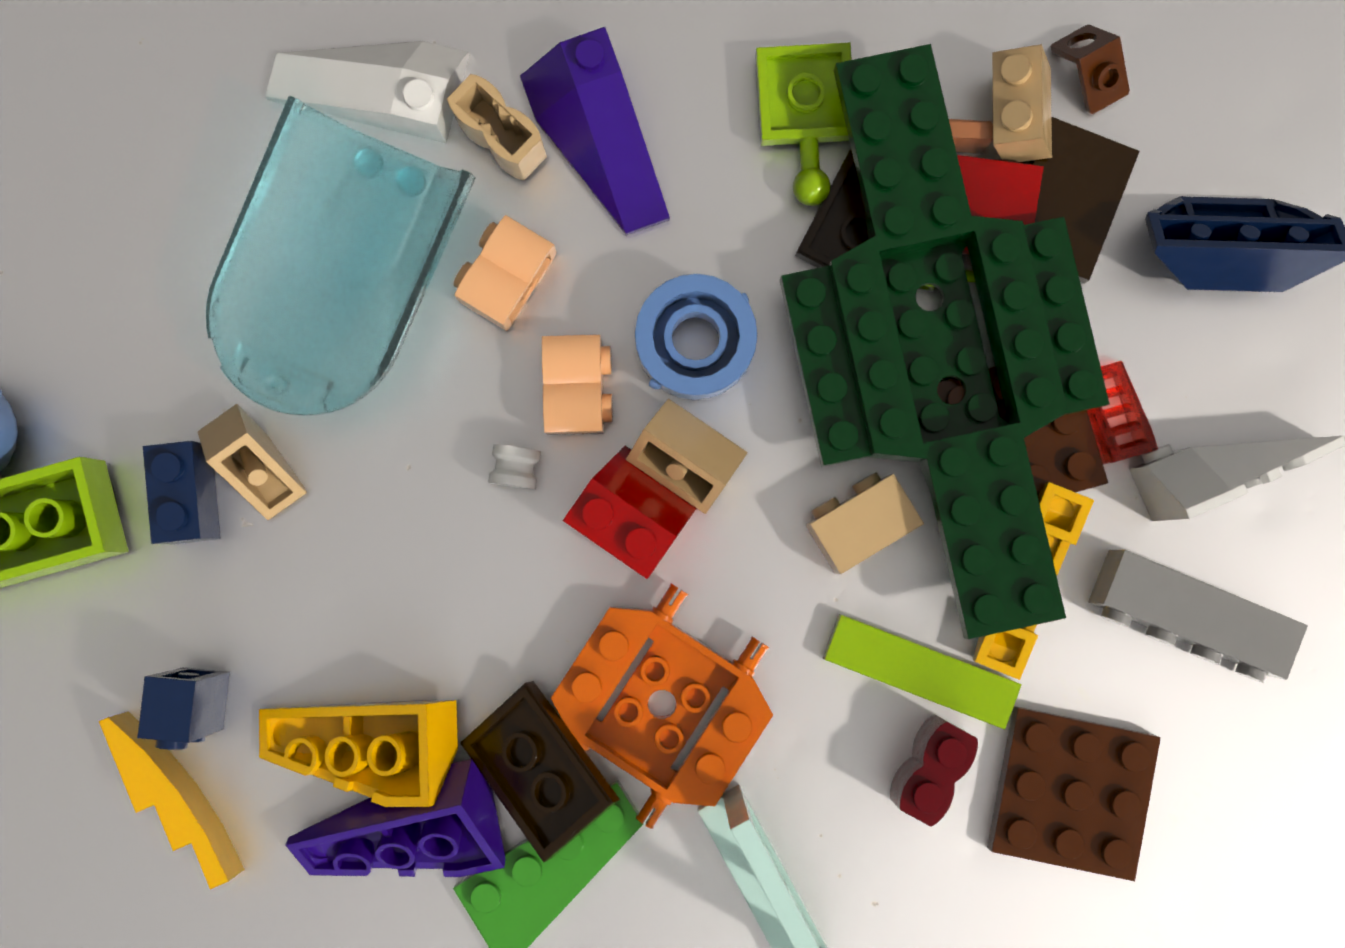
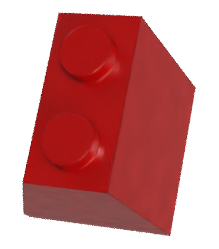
M625 445L590 480L562 521L648 579L697 508L628 462L626 458L631 449Z

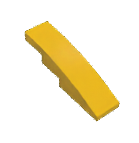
M129 712L100 720L99 724L135 813L153 805L155 806L172 850L175 851L188 844H192L210 889L229 882L245 870L221 820L197 783L173 754L167 749L156 748V740L137 738L139 721Z

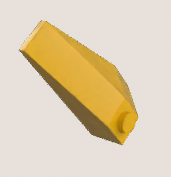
M457 700L259 709V758L304 776L313 775L334 783L333 787L345 792L354 791L372 798L371 802L384 807L434 806L458 750Z

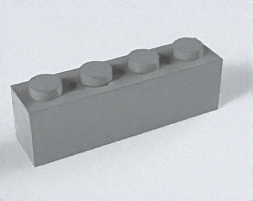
M1127 550L1108 551L1088 603L1103 608L1101 617L1126 627L1130 626L1131 621L1148 627L1145 635L1172 646L1175 645L1177 639L1193 646L1190 654L1215 664H1220L1222 658L1238 664L1235 670L1236 673L1261 683H1265L1267 676L1284 680L1288 679L1308 625Z

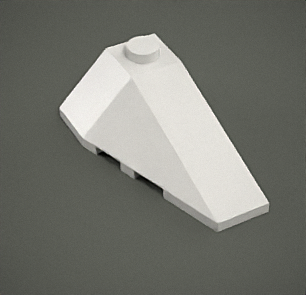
M425 41L278 52L273 63L265 98L269 101L447 143L454 117L447 98L463 82L469 53Z
M1342 435L1200 446L1175 451L1172 450L1170 444L1142 454L1145 463L1129 470L1152 521L1190 519L1247 494V488L1262 483H1269L1282 477L1279 468H1283L1284 471L1292 470L1344 447L1345 437Z

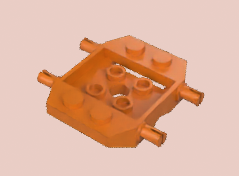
M672 583L657 607H653L652 610L610 607L551 697L563 722L585 752L590 749L594 750L651 788L650 792L652 794L639 814L636 815V819L643 824L654 808L645 825L650 829L654 828L666 806L671 805L672 802L715 807L773 717L772 711L753 679L754 670L769 647L761 642L754 655L750 658L760 643L759 640L752 636L739 659H734L731 662L672 623L674 621L673 616L686 596H688L686 592L680 590L673 603L669 605L670 600L678 590V587ZM649 637L654 642L602 721L596 717ZM725 687L729 691L676 771L671 767L721 688ZM658 690H666L676 699L674 711L667 716L653 714L648 706L650 696Z

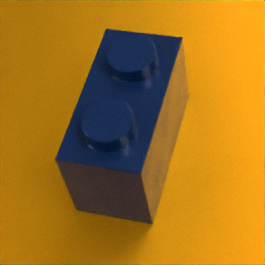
M184 441L143 446L151 544H181L221 539L215 471L206 462L201 443Z
M182 667L145 676L137 738L156 740L155 747L159 749L181 750L187 749L190 742H204L207 735L223 730L230 672Z

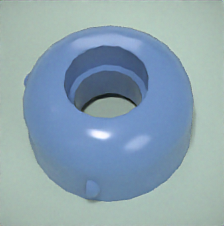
M703 274L681 275L666 281L656 288L643 303L635 328L637 355L643 370L651 379L649 387L653 389L661 388L663 391L678 398L700 400L725 393L736 385L746 373L754 356L757 343L756 319L749 305L747 294H741L726 281ZM686 319H705L716 329L719 345L714 353L707 358L700 360L688 359L679 354L674 347L672 341L673 332Z

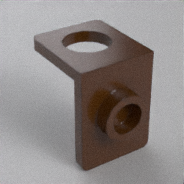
M1085 25L1050 45L1053 54L1077 64L1087 112L1095 114L1129 94L1130 89L1120 36L1092 25ZM1094 40L1091 44L1084 47L1071 48L1073 44L1079 41Z

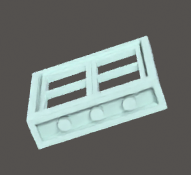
M740 785L724 792L715 807L702 805L697 807L699 815L771 948H828Z

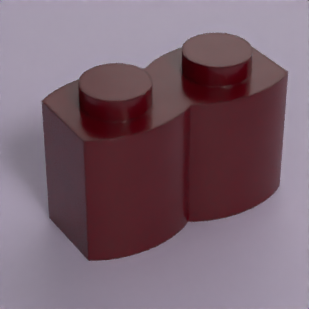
M935 714L928 718L916 734L912 748V757L900 766L893 778L890 788V799L904 813L930 827L937 824L950 808L955 790L954 783L968 772L975 760L978 738Z

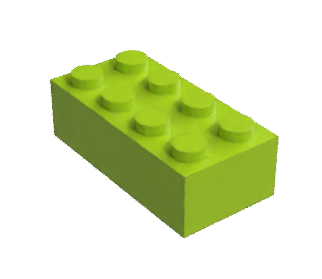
M76 457L0 479V588L129 552L106 461Z

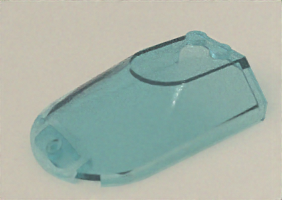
M289 96L217 267L206 303L208 338L212 339L216 354L222 364L220 368L229 381L252 401L271 410L293 415L331 413L348 407L368 395L388 374L400 352L476 177L463 169L457 171L438 166L349 128L306 105L301 100Z

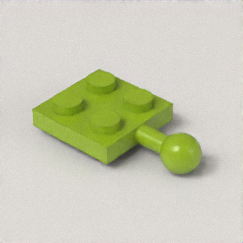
M851 42L756 48L755 59L761 146L799 144L801 171L793 181V193L796 199L804 205H818L828 197L831 187L827 174L820 169L818 143L849 141L833 70L836 63L852 60Z

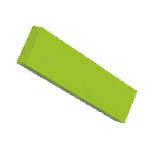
M841 614L838 616L823 659L1004 730L1022 685Z

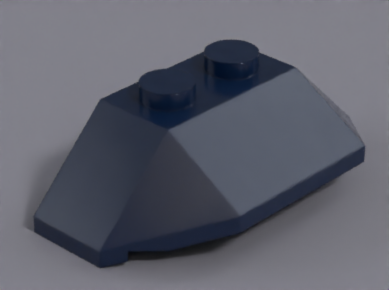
M1179 196L1165 203L1159 209H1153L1148 212L1145 218L1154 253L1187 290L1284 292L1345 262V226L1340 217L1329 214L1321 217L1307 208L1275 199Z

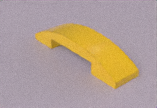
M1046 482L1038 495V500L1057 576L1070 544L1076 545L1094 500L1053 483ZM1037 625L979 637L973 661L1020 680L1038 638V635L1034 633Z

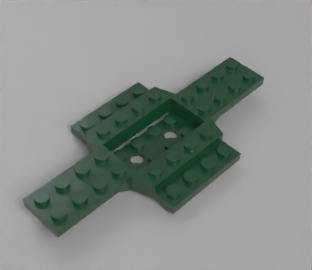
M931 44L836 63L833 71L865 206L868 240L830 262L829 266L781 275L779 279L821 467L866 457L919 462L931 493L964 639H973L1065 619L1066 614L1024 438L1063 415L1110 405L1065 217L1024 225L1023 221L971 216ZM966 246L1008 422L1001 418L998 412L962 258V252ZM924 285L936 287L942 295L941 306L934 311L922 309L916 302L918 288ZM943 378H955L963 385L964 395L959 403L947 404L939 398L937 387Z

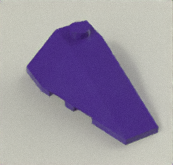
M602 27L559 42L520 75L537 124L552 139L572 168L574 167L590 187L594 196L625 235L669 221L670 216L606 28Z
M472 759L451 764L434 806L384 807L371 802L372 798H368L288 837L285 844L309 875L367 876L372 868L398 869L399 876L415 877L417 869H443L444 877H464L504 868L506 861L493 790Z

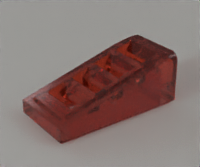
M1118 361L1101 366L1104 380L1113 378L1116 386L1106 389L1108 399L1119 396L1121 405L1103 410L1101 407L1087 410L1103 464L1117 462L1157 450L1158 446L1152 428L1123 362ZM1125 414L1127 423L1110 427L1108 418ZM1130 432L1133 441L1118 445L1115 436Z

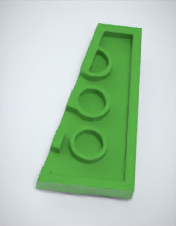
M619 780L610 784L620 800L552 859L543 862L526 838L505 852L506 861L504 868L469 875L456 883L453 890L489 948H528L643 825L636 819V815L639 812Z

